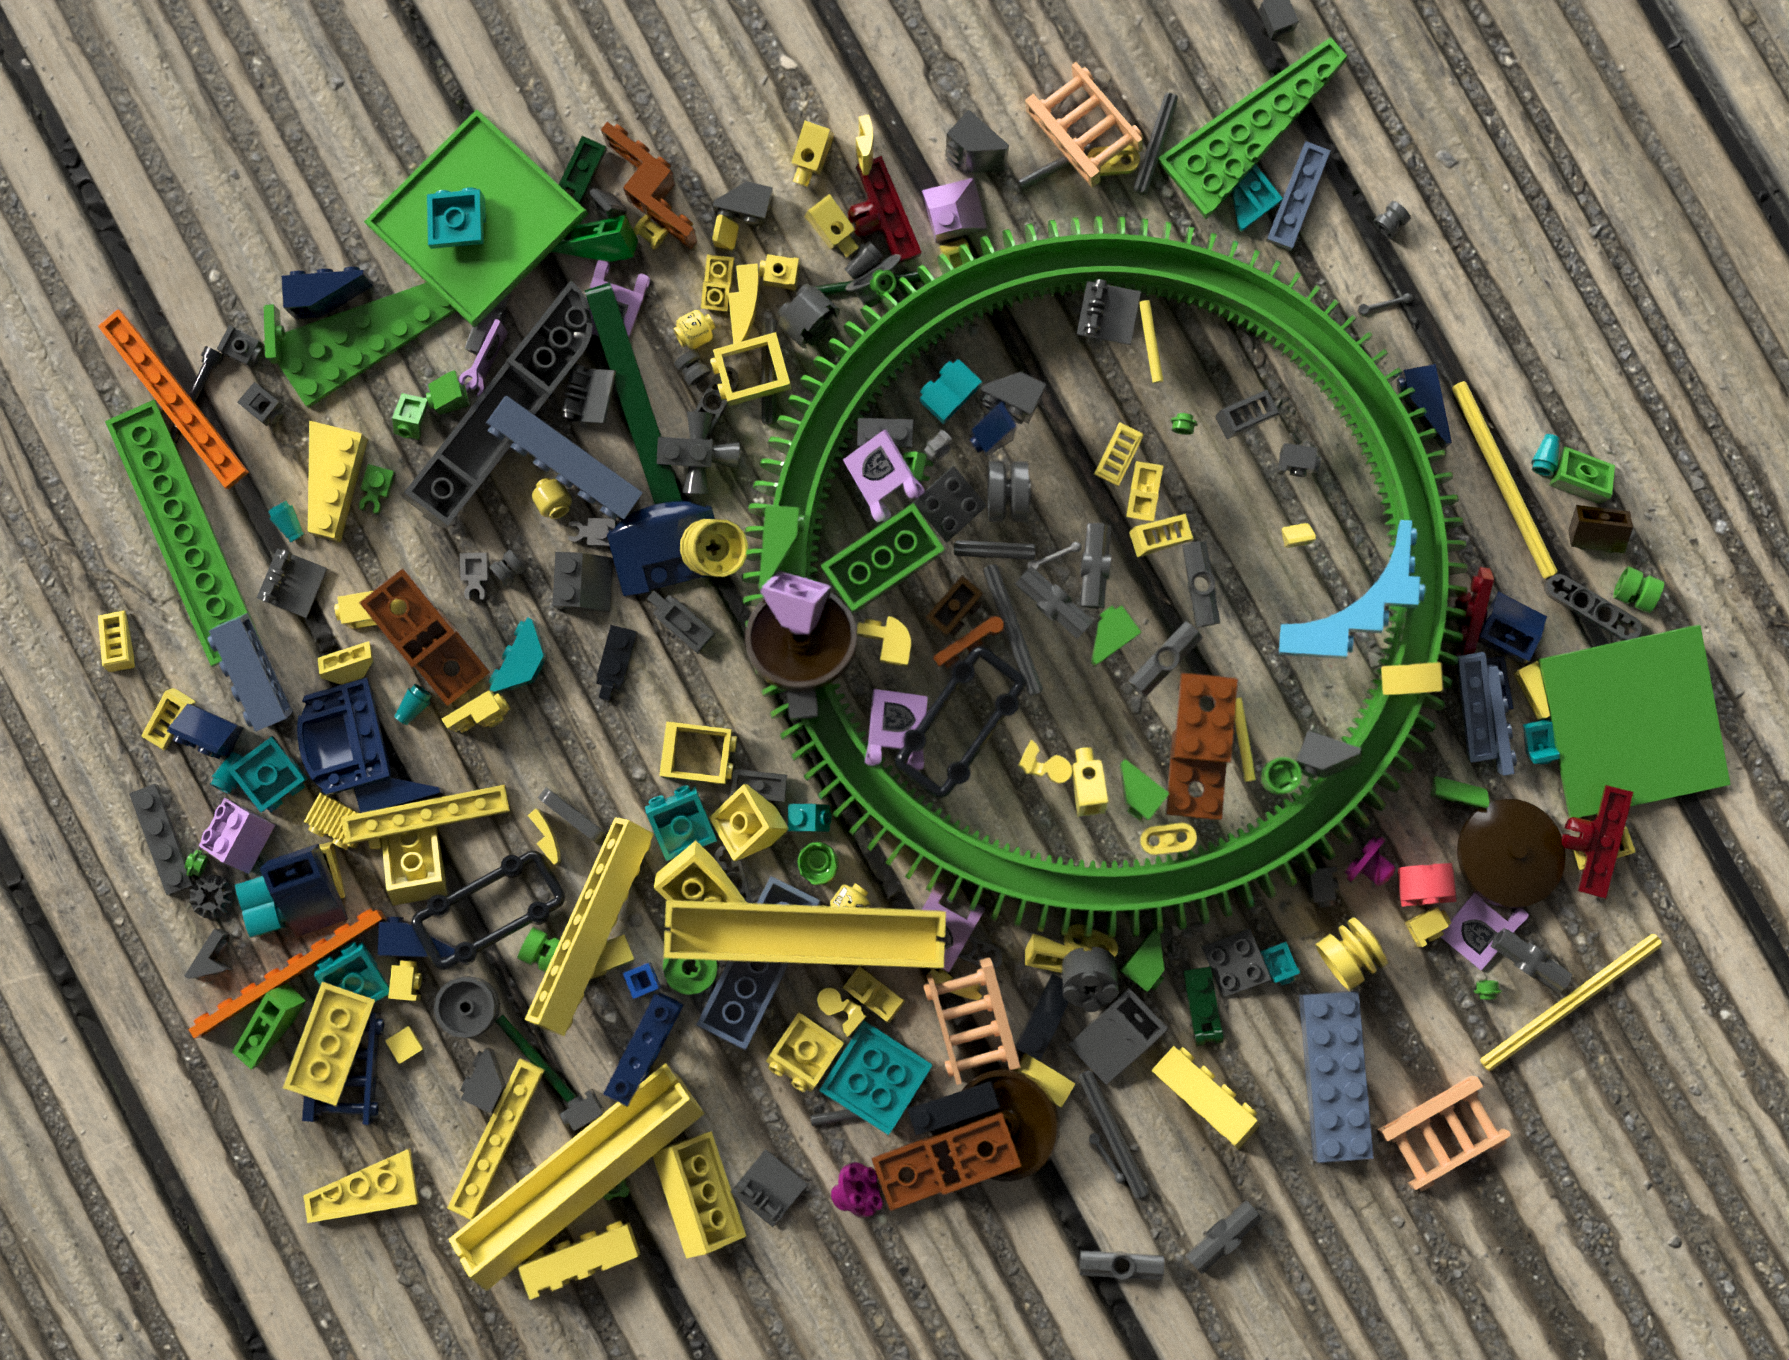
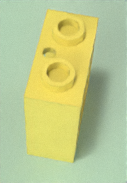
M776 332L713 350L715 358L710 359L714 374L720 373L722 383L718 384L719 393L722 400L727 399L729 406L792 389ZM768 345L778 380L732 393L723 358Z
M373 591L337 597L338 604H335L337 620H341V624L350 629L376 626L377 624L359 604L361 600ZM396 599L392 601L390 608L393 613L400 615L405 613L407 605L403 600Z
M666 721L659 776L726 785L727 779L732 780L734 763H729L730 752L736 751L737 736H733L732 729ZM678 731L724 737L719 776L673 771Z

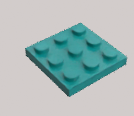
M863 1020L819 1091L889 1136L933 1064Z

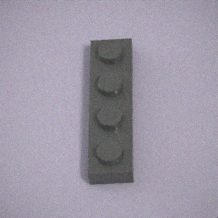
M152 784L129 793L166 895H172L192 887L194 882L192 876L186 875L187 869L184 868L186 860L158 784Z

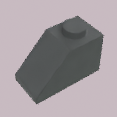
M1308 731L1296 762L1301 768L1303 775L1309 778H1316L1318 776L1325 779L1361 763L1363 758L1362 749Z

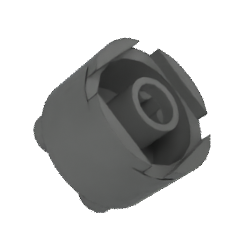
M805 284L798 290L797 297L791 303L786 302L779 309L778 315L781 317L779 327L798 345L806 349L807 343L813 346L827 334L833 326L830 320L833 315L838 318L840 309L815 286L811 287L809 284Z
M1092 947L1093 951H1084L1083 948H1077L1069 952L1062 962L1063 996L1071 1004L1082 1007L1087 1012L1098 1011L1101 1006L1110 1003L1119 994L1115 958L1109 951L1099 947Z

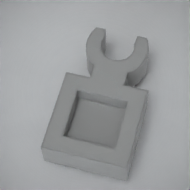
M941 430L932 441L930 440L927 443L924 454H927V458L930 461H933L936 457L939 460L942 459L951 450L949 445L952 438L945 431Z
M588 518V526H583L578 521H571L569 526L579 528L580 532L577 536H569L568 539L571 542L578 543L587 538L588 546L610 547L607 532L610 529L613 531L616 527V520Z
M489 552L460 553L461 581L468 580L469 584L464 591L466 599L472 598L471 591L473 589L479 590L480 599L486 598L487 591L482 584V580L490 579Z

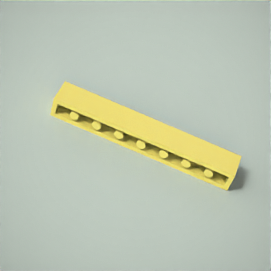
M614 818L525 1020L550 1032L565 1036L567 1030L572 1025L575 1011L584 998L587 984L595 973L598 959L606 948L609 934L617 923L621 907L629 896L632 882L640 871V864L644 855L651 846V839L654 833L630 820Z

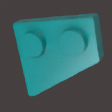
M1257 165L1248 172L1231 192L1239 230L1241 232L1283 200Z

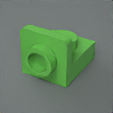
M401 394L392 417L394 434L403 438L420 439L421 424L428 408L426 398Z

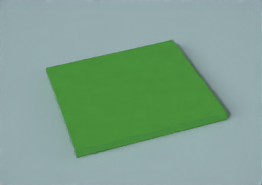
M476 110L364 223L475 328L588 213L479 110ZM467 187L480 189L485 196L486 223H483L484 244L431 249L428 246L427 194H435L439 190H448L450 192L462 191V189Z
M1701 625L1538 659L1550 712L1549 717L1553 723L1555 748L1560 753L1558 763L1569 818L1597 814L1605 785L1632 791L1633 796L1630 806L1731 785Z

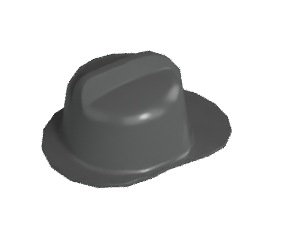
M896 254L881 261V263L873 267L865 275L847 285L846 291L854 290L864 306L867 305L871 308L881 303L880 296L870 287V280L873 279L872 275L879 269L891 271L898 264L901 256ZM881 280V285H884L885 281Z

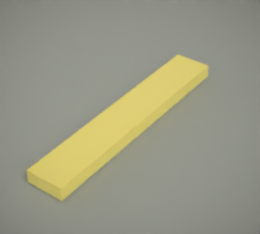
M505 785L344 816L341 817L347 845L510 812Z
M522 1058L518 1060L447 1209L469 1220L474 1219L545 1072L544 1069Z

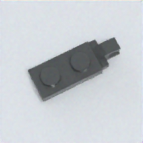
M655 591L647 598L657 608L653 612L657 619L697 654L716 635L715 632L676 598L673 599L668 595L664 600Z

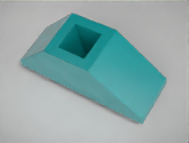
M529 617L526 618L525 622L520 621L514 632V635L517 637L513 645H508L503 652L501 659L504 662L500 670L495 669L490 677L489 684H491L489 690L497 694L534 683L547 659L536 622Z

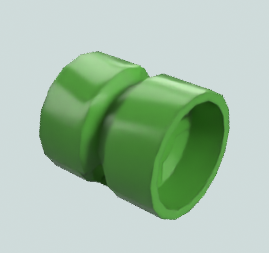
M1627 566L1616 584L1613 598L1625 604L1633 602L1635 608L1651 613L1660 599L1664 588V581L1650 575L1645 578L1643 577V572Z
M1279 757L1273 759L1262 768L1260 775L1261 784L1271 794L1282 795L1295 790L1301 782V768L1291 758Z
M533 927L527 935L517 959L529 965L536 963L538 964V969L546 973L560 940L555 937L548 939L547 933ZM544 948L549 950L546 957L541 955Z

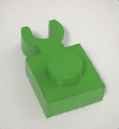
M371 464L367 465L360 488L361 491L367 492V495L359 503L360 510L365 511L366 505L373 502L375 505L373 513L376 515L380 513L382 506L379 499L380 496L389 497L395 476L394 471Z

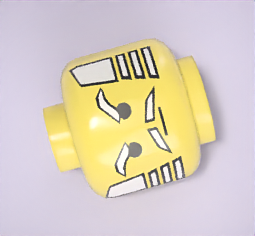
M856 883L853 887L842 885L830 901V906L869 908L870 901L866 898L868 892Z

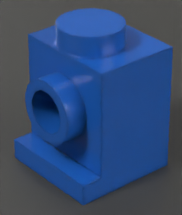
M652 962L623 973L633 999L662 988Z

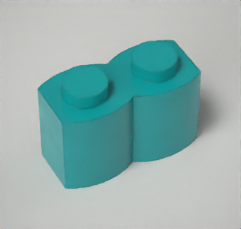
M959 359L954 363L949 361L939 372L942 376L935 382L930 380L920 391L922 394L920 403L943 425L982 386V381Z
M263 876L235 885L249 937L255 938L286 928V919L272 899Z

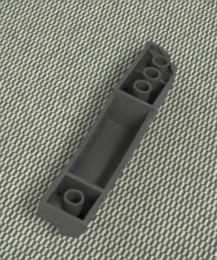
M572 281L567 284L455 429L404 491L402 498L422 512L423 517L439 527L447 528L513 442L506 437L500 440L488 432L490 426L486 424L504 396H508L527 411L536 415L585 351L591 338L593 323L591 322L589 303L576 284Z

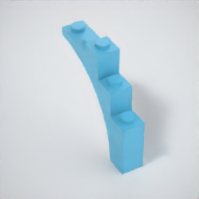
M1400 520L1396 544L1389 564L1379 580L1362 598L1345 610L1325 619L1303 624H1281L1279 655L1346 659L1347 652H1353L1354 636H1348L1349 632L1382 633L1383 627H1388L1389 610H1384V606L1417 608L1419 601H1424L1425 584H1420V577L1409 576V573H1414L1415 556H1410V546L1416 544L1417 529L1412 528V521Z

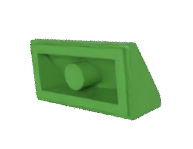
M1438 776L1434 777L1430 792L1431 797L1475 808L1489 807L1487 789Z

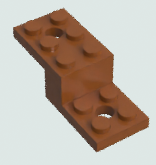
M606 122L601 128L606 145L637 168L636 172L623 187L628 202L645 215L651 216V220L660 227L666 228L669 231L668 233L691 250L697 243L695 229L692 227L694 225L693 222L683 214L678 217L671 211V205L663 200L675 186L673 172L670 170L671 165L660 156L656 159L650 155V149L641 141L633 142L627 137L629 133L620 125L616 124L613 126Z
M404 568L359 602L411 667L415 666L447 706L490 673L489 669L441 610L435 608ZM396 599L403 600L407 605L405 613L400 615L393 613L390 608L392 601ZM453 660L459 664L460 670L457 674L448 675L445 673L443 667L447 661Z
M1181 673L1176 730L1172 732L1167 792L1170 794L1167 796L1165 815L1222 820L1226 767L1231 762L1238 678ZM1203 696H1209L1213 699L1214 709L1212 711L1205 712L1201 710L1199 701ZM1195 781L1201 783L1204 789L1203 794L1198 798L1192 797L1188 791L1190 783Z
M1002 1112L952 1131L948 1129L871 1157L890 1211L942 1192V1195L1021 1167ZM982 1141L992 1143L993 1152L990 1156L983 1157L977 1152V1147ZM910 1167L913 1169L915 1176L911 1182L906 1183L900 1180L898 1174L902 1168Z

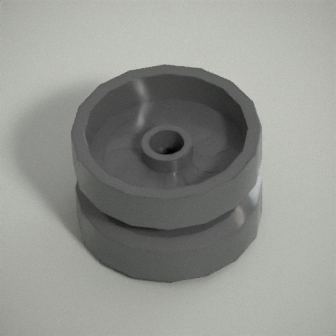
M989 461L988 522H1003L1006 516V505H1010V517L1013 522H1028V511L1031 503V479H1029L1028 461H1014L1010 468V478H1006V465L1003 461Z
M472 976L453 979L445 984L437 994L434 1005L436 1020L442 1029L454 1037L468 1038L486 1032L494 1025L500 1010L498 993L493 986L480 977ZM465 1002H468L471 1006L470 1011L467 1013L466 1008L463 1007Z

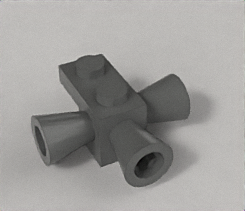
M687 412L690 439L658 437L657 464L689 467L682 493L709 495L705 468H711V462L738 469L739 442L712 446L713 440H707L714 413Z

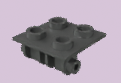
M1097 279L1096 283L1087 281L1077 335L1131 345L1141 291L1106 285L1107 281Z
M574 365V369L570 370L569 383L575 384V386L567 385V389L574 392L565 393V396L569 398L564 400L561 410L564 413L563 418H566L567 421L605 424L616 371L585 369L584 366Z
M952 466L922 496L913 502L920 514L927 519L946 543L987 507L955 466Z
M277 548L257 599L307 618L328 568Z
M1251 928L1202 946L1222 997L1272 980Z
M765 1149L730 1192L773 1227L808 1184Z

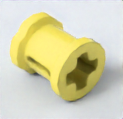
M648 214L644 215L634 227L636 236L640 235L648 241L653 250L662 244L669 232L666 228L661 229L651 221V216Z

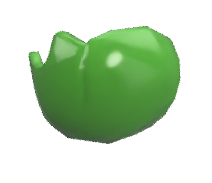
M813 842L805 846L800 851L797 860L800 875L811 882L812 885L826 884L836 875L839 867V859L832 847L823 842Z

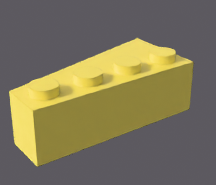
M309 421L308 532L316 537L341 542L368 439L362 433Z
M1173 1046L1152 1069V1072L1239 1150L1260 1126L1254 1118L1257 1113L1246 1103L1242 1106L1233 1099L1236 1094L1225 1084L1220 1088L1213 1081L1216 1076L1205 1066L1199 1069L1193 1064L1194 1057L1185 1048L1182 1047L1178 1050Z
M621 1220L606 1225L607 1231L596 1234L595 1230L580 1235V1241L570 1244L569 1240H565L553 1245L555 1250L544 1254L542 1249L528 1257L529 1260L525 1261L518 1268L529 1300L538 1297L539 1293L545 1289L556 1290L570 1283L569 1280H581L596 1273V1270L601 1269L603 1271L638 1257L640 1251L630 1223L622 1225Z

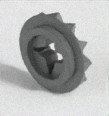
M206 875L196 880L190 889L189 903L192 905L194 912L203 918H219L226 914L232 906L234 899L233 889L224 878L217 875ZM203 889L209 892L218 890L215 895L217 904L213 902L204 903L207 895Z

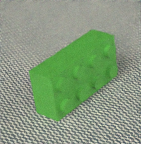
M913 503L823 563L821 569L853 615L943 555L945 549Z

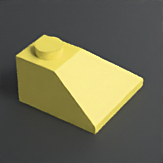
M743 784L709 817L733 861L741 860L771 846L789 829L778 809L747 784Z

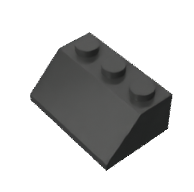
M968 110L947 132L945 152L947 163L957 171L961 169L964 173L1001 172L1006 168L1009 144Z

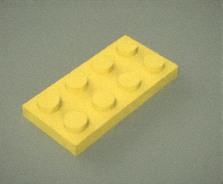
M322 982L283 1088L336 1106L375 1000Z

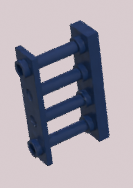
M659 992L658 995L654 994L603 1092L605 1096L627 1107L629 1106L638 1086L647 1078L685 1004L662 992Z
M380 1012L370 1013V1021H367L364 1032H369L368 1048H357L354 1059L367 1060L366 1076L347 1075L344 1086L365 1087L364 1104L337 1103L335 1106L304 1095L302 1121H317L323 1113L363 1115V1125L372 1124L374 1118L377 1119L379 1103L375 1102L379 1035H383L385 1025L384 1019H380Z

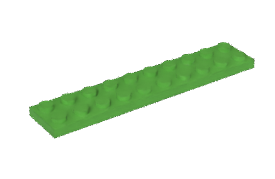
M154 399L106 420L105 423L210 666L214 667L219 665L222 659L219 652H214L209 644L208 637L211 636L209 630L245 613H248L256 632L257 629L177 445L172 438L160 406Z

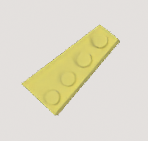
M410 1148L304 1195L307 1223L418 1204Z

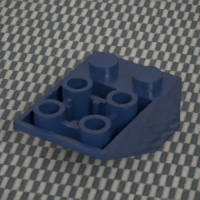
M345 267L344 271L338 272L325 268L318 269L317 273L310 274L300 270L289 272L290 275L282 276L283 308L294 319L322 318L373 287V281L359 267Z
M319 843L268 860L260 868L272 899L296 937L348 920Z

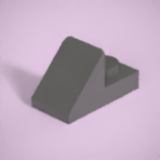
M213 929L184 976L188 979H194L233 970L215 958L216 955L220 956L228 946L226 939L230 934L222 929Z

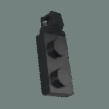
M615 625L610 626L597 673L596 684L602 685L599 699L611 702L614 689L620 690L622 684H624L638 634L637 631Z

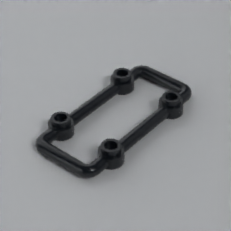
M985 647L974 648L964 661H958L952 666V678L917 728L907 730L902 737L904 746L896 757L895 764L897 769L937 798L948 796L957 784H963L968 781L971 774L969 766L1003 718L1016 713L1019 707L1018 697L1025 688L1023 675ZM979 658H982L1012 680L1014 685L1008 693L1000 694L996 698V711L962 759L952 762L948 766V778L943 786L940 787L906 761L912 752H918L925 747L926 732L961 683H968L973 679L975 675L973 666Z
M529 851L519 857L508 855L503 858L501 867L447 896L439 894L432 896L428 901V906L414 914L411 925L432 964L440 970H446L458 963L461 965L473 963L478 952L531 923L535 925L544 924L549 918V913L563 905L565 893L545 857L540 852ZM534 861L553 893L554 899L546 903L540 901L533 902L525 915L474 943H459L454 949V954L442 959L422 921L431 916L435 918L445 917L449 913L451 905L505 876L507 878L518 877L522 873L523 866Z

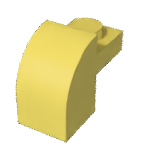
M888 616L886 627L881 626V621L865 619V623L858 622L857 636L883 641L880 663L908 667L911 639L907 628L899 620Z

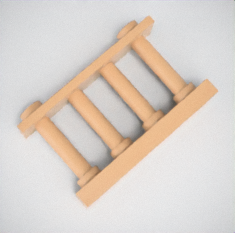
M1075 62L1072 64L1074 79L1046 100L1041 99L1039 101L1032 94L1025 100L1028 114L1090 187L1093 188L1100 182V167L1130 144L1138 153L1143 150V135L1137 126H1131L1095 85L1089 70L1085 67L1082 69ZM1082 87L1090 98L1064 118L1056 120L1050 114L1051 109ZM1098 106L1107 117L1078 139H1072L1067 134V128ZM1115 125L1123 137L1095 158H1088L1083 152L1084 147Z
M990 957L979 960L982 969L977 970L975 974L935 985L931 973L926 975L929 984L923 985L927 1000H933L945 1041L949 1060L945 1061L948 1076H954L957 1085L962 1084L960 1071L1001 1060L1003 1063L1007 1061L1010 1070L1020 1068ZM977 984L981 986L986 985L988 995H985L984 999L945 1010L941 1009L938 995ZM986 1009L988 1012L993 1011L995 1020L990 1021L991 1024L949 1036L945 1021ZM991 1035L995 1037L1000 1036L1002 1046H998V1050L958 1061L955 1060L952 1046Z
M1470 1076L1377 1129L1382 1139L1386 1141L1392 1140V1142L1397 1143L1416 1178L1408 1182L1410 1188L1424 1191L1435 1184L1434 1180L1489 1148L1495 1150L1507 1143L1505 1139L1511 1136L1510 1132L1505 1129L1499 1131L1495 1129L1477 1097L1479 1094L1477 1090L1483 1087L1478 1077ZM1461 1099L1464 1102H1468L1487 1135V1138L1475 1145L1472 1144L1453 1110L1455 1108L1453 1104ZM1438 1112L1440 1115H1444L1464 1150L1450 1159L1429 1124L1431 1122L1430 1117ZM1414 1126L1416 1129L1420 1128L1440 1165L1425 1172L1405 1137L1407 1136L1406 1131Z

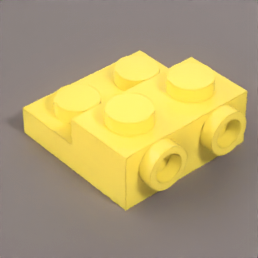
M488 690L442 718V721L448 729L455 732L460 730L461 733L475 726L473 721L483 727L489 725L492 728L504 721L502 716L506 715L507 711L511 708L503 695L500 696L499 693L495 694Z
M798 1012L766 1062L770 1064L768 1068L775 1075L781 1077L785 1074L791 1078V1084L797 1090L805 1092L807 1089L812 1092L844 1042Z

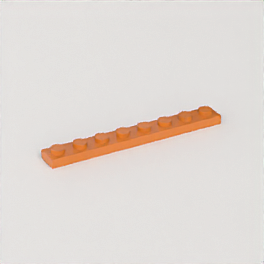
M117 309L98 326L224 488L229 490L247 475L249 471L123 311Z
M371 908L357 916L358 922L351 926L348 923L342 925L334 931L336 936L328 941L325 938L317 941L310 946L312 951L304 956L302 953H299L287 961L289 965L281 971L278 968L273 969L264 975L265 981L256 986L254 982L240 991L242 995L237 999L233 1000L230 997L217 1005L219 1010L209 1015L207 1012L193 1021L195 1025L188 1029L194 1039L203 1037L264 998L268 991L286 984L316 965L324 957L330 956L379 925V922L385 921V915L381 910L373 911Z

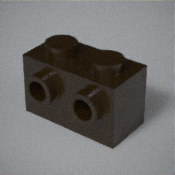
M1576 505L1568 530L1571 547L1583 550H1601L1608 553H1625L1633 530L1630 511Z
M962 575L930 611L925 621L945 638L950 634L955 637L965 625L962 622L968 613L973 616L983 605V602L980 601L983 597V592Z

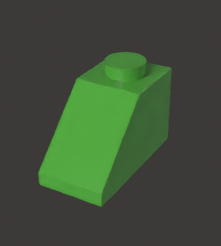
M455 370L428 384L430 392L426 393L429 407L430 409L435 408L439 415L470 406L465 385L460 384V376Z
M1112 605L1100 614L1102 620L1097 624L1091 660L1094 667L1141 633L1122 605L1117 609Z
M1124 759L1120 763L1124 804L1129 807L1127 812L1138 821H1141L1142 818L1148 821L1170 793Z
M1152 928L1120 969L1122 974L1145 992H1148L1150 988L1155 991L1164 980V977L1161 976L1164 972L1160 934L1155 933L1154 928Z

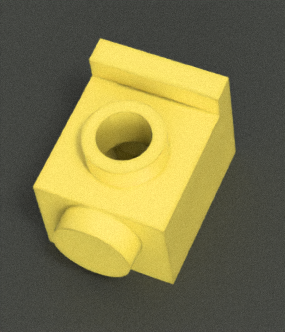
M767 254L766 261L761 260L759 277H763V284L765 286L796 290L800 266L799 258ZM775 266L783 267L781 273H775L773 269Z
M1433 907L1404 922L1417 947L1427 945L1425 941L1427 938L1431 942L1443 936L1442 930L1451 925L1447 913L1444 910L1440 911L1439 907Z
M400 960V965H392L388 999L421 1000V995L416 994V989H420L422 974L418 973V967H416L417 961Z

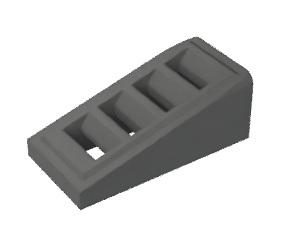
M596 188L590 191L595 207L606 219L623 216L627 213V209L612 193Z
M1265 390L1221 409L1215 415V418L1226 439H1230L1278 416L1280 413L1268 390ZM1257 401H1261L1267 412L1266 414H1263ZM1249 405L1251 406L1256 418H1253L1248 408ZM1240 410L1246 421L1245 423H1243L1237 411Z

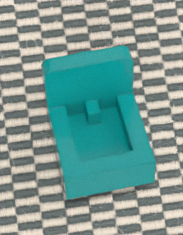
M1550 719L1523 724L1526 755L1534 764L1545 765L1551 763L1552 760L1560 759V753L1555 748L1553 723Z
M788 804V831H830L832 821L830 805Z
M1282 942L1261 951L1273 983L1280 982L1281 986L1296 980L1295 975L1301 973L1299 967H1296L1287 942Z

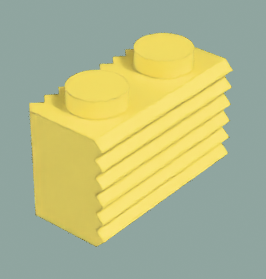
M319 793L304 821L310 825L308 830L321 837L324 834H328L334 838L333 844L345 850L349 846L357 848L359 844L357 842L346 845L341 817L359 814V812L323 793Z

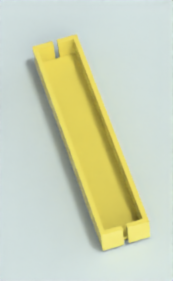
M666 900L665 927H670V931H665L664 958L944 968L945 943L936 941V936L945 937L946 912L942 910Z
M665 1063L640 1083L628 1107L617 1102L449 1238L457 1256L461 1258L460 1261L468 1276L486 1291L489 1290L705 1113L691 1095L682 1079Z

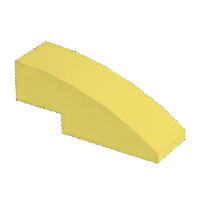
M758 263L736 266L739 292L728 293L733 344L746 341L754 323L760 288Z

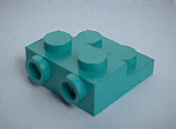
M467 187L462 189V191L450 192L448 190H439L435 194H427L428 246L431 249L484 244L483 223H486L485 196L480 189Z
M271 736L227 769L260 813L267 809L270 813L284 804L281 798L288 793L292 797L306 787L303 782L308 779L274 736Z
M688 785L681 786L674 791L675 795L665 799L662 795L656 796L649 800L648 806H645L646 815L666 861L678 856L695 841L702 847L717 841L696 786L690 788Z
M363 941L357 945L355 942H350L341 949L342 954L335 958L326 956L317 963L318 968L315 969L314 977L320 986L322 982L369 997L374 999L375 1002L389 994L390 986L377 968L376 961Z

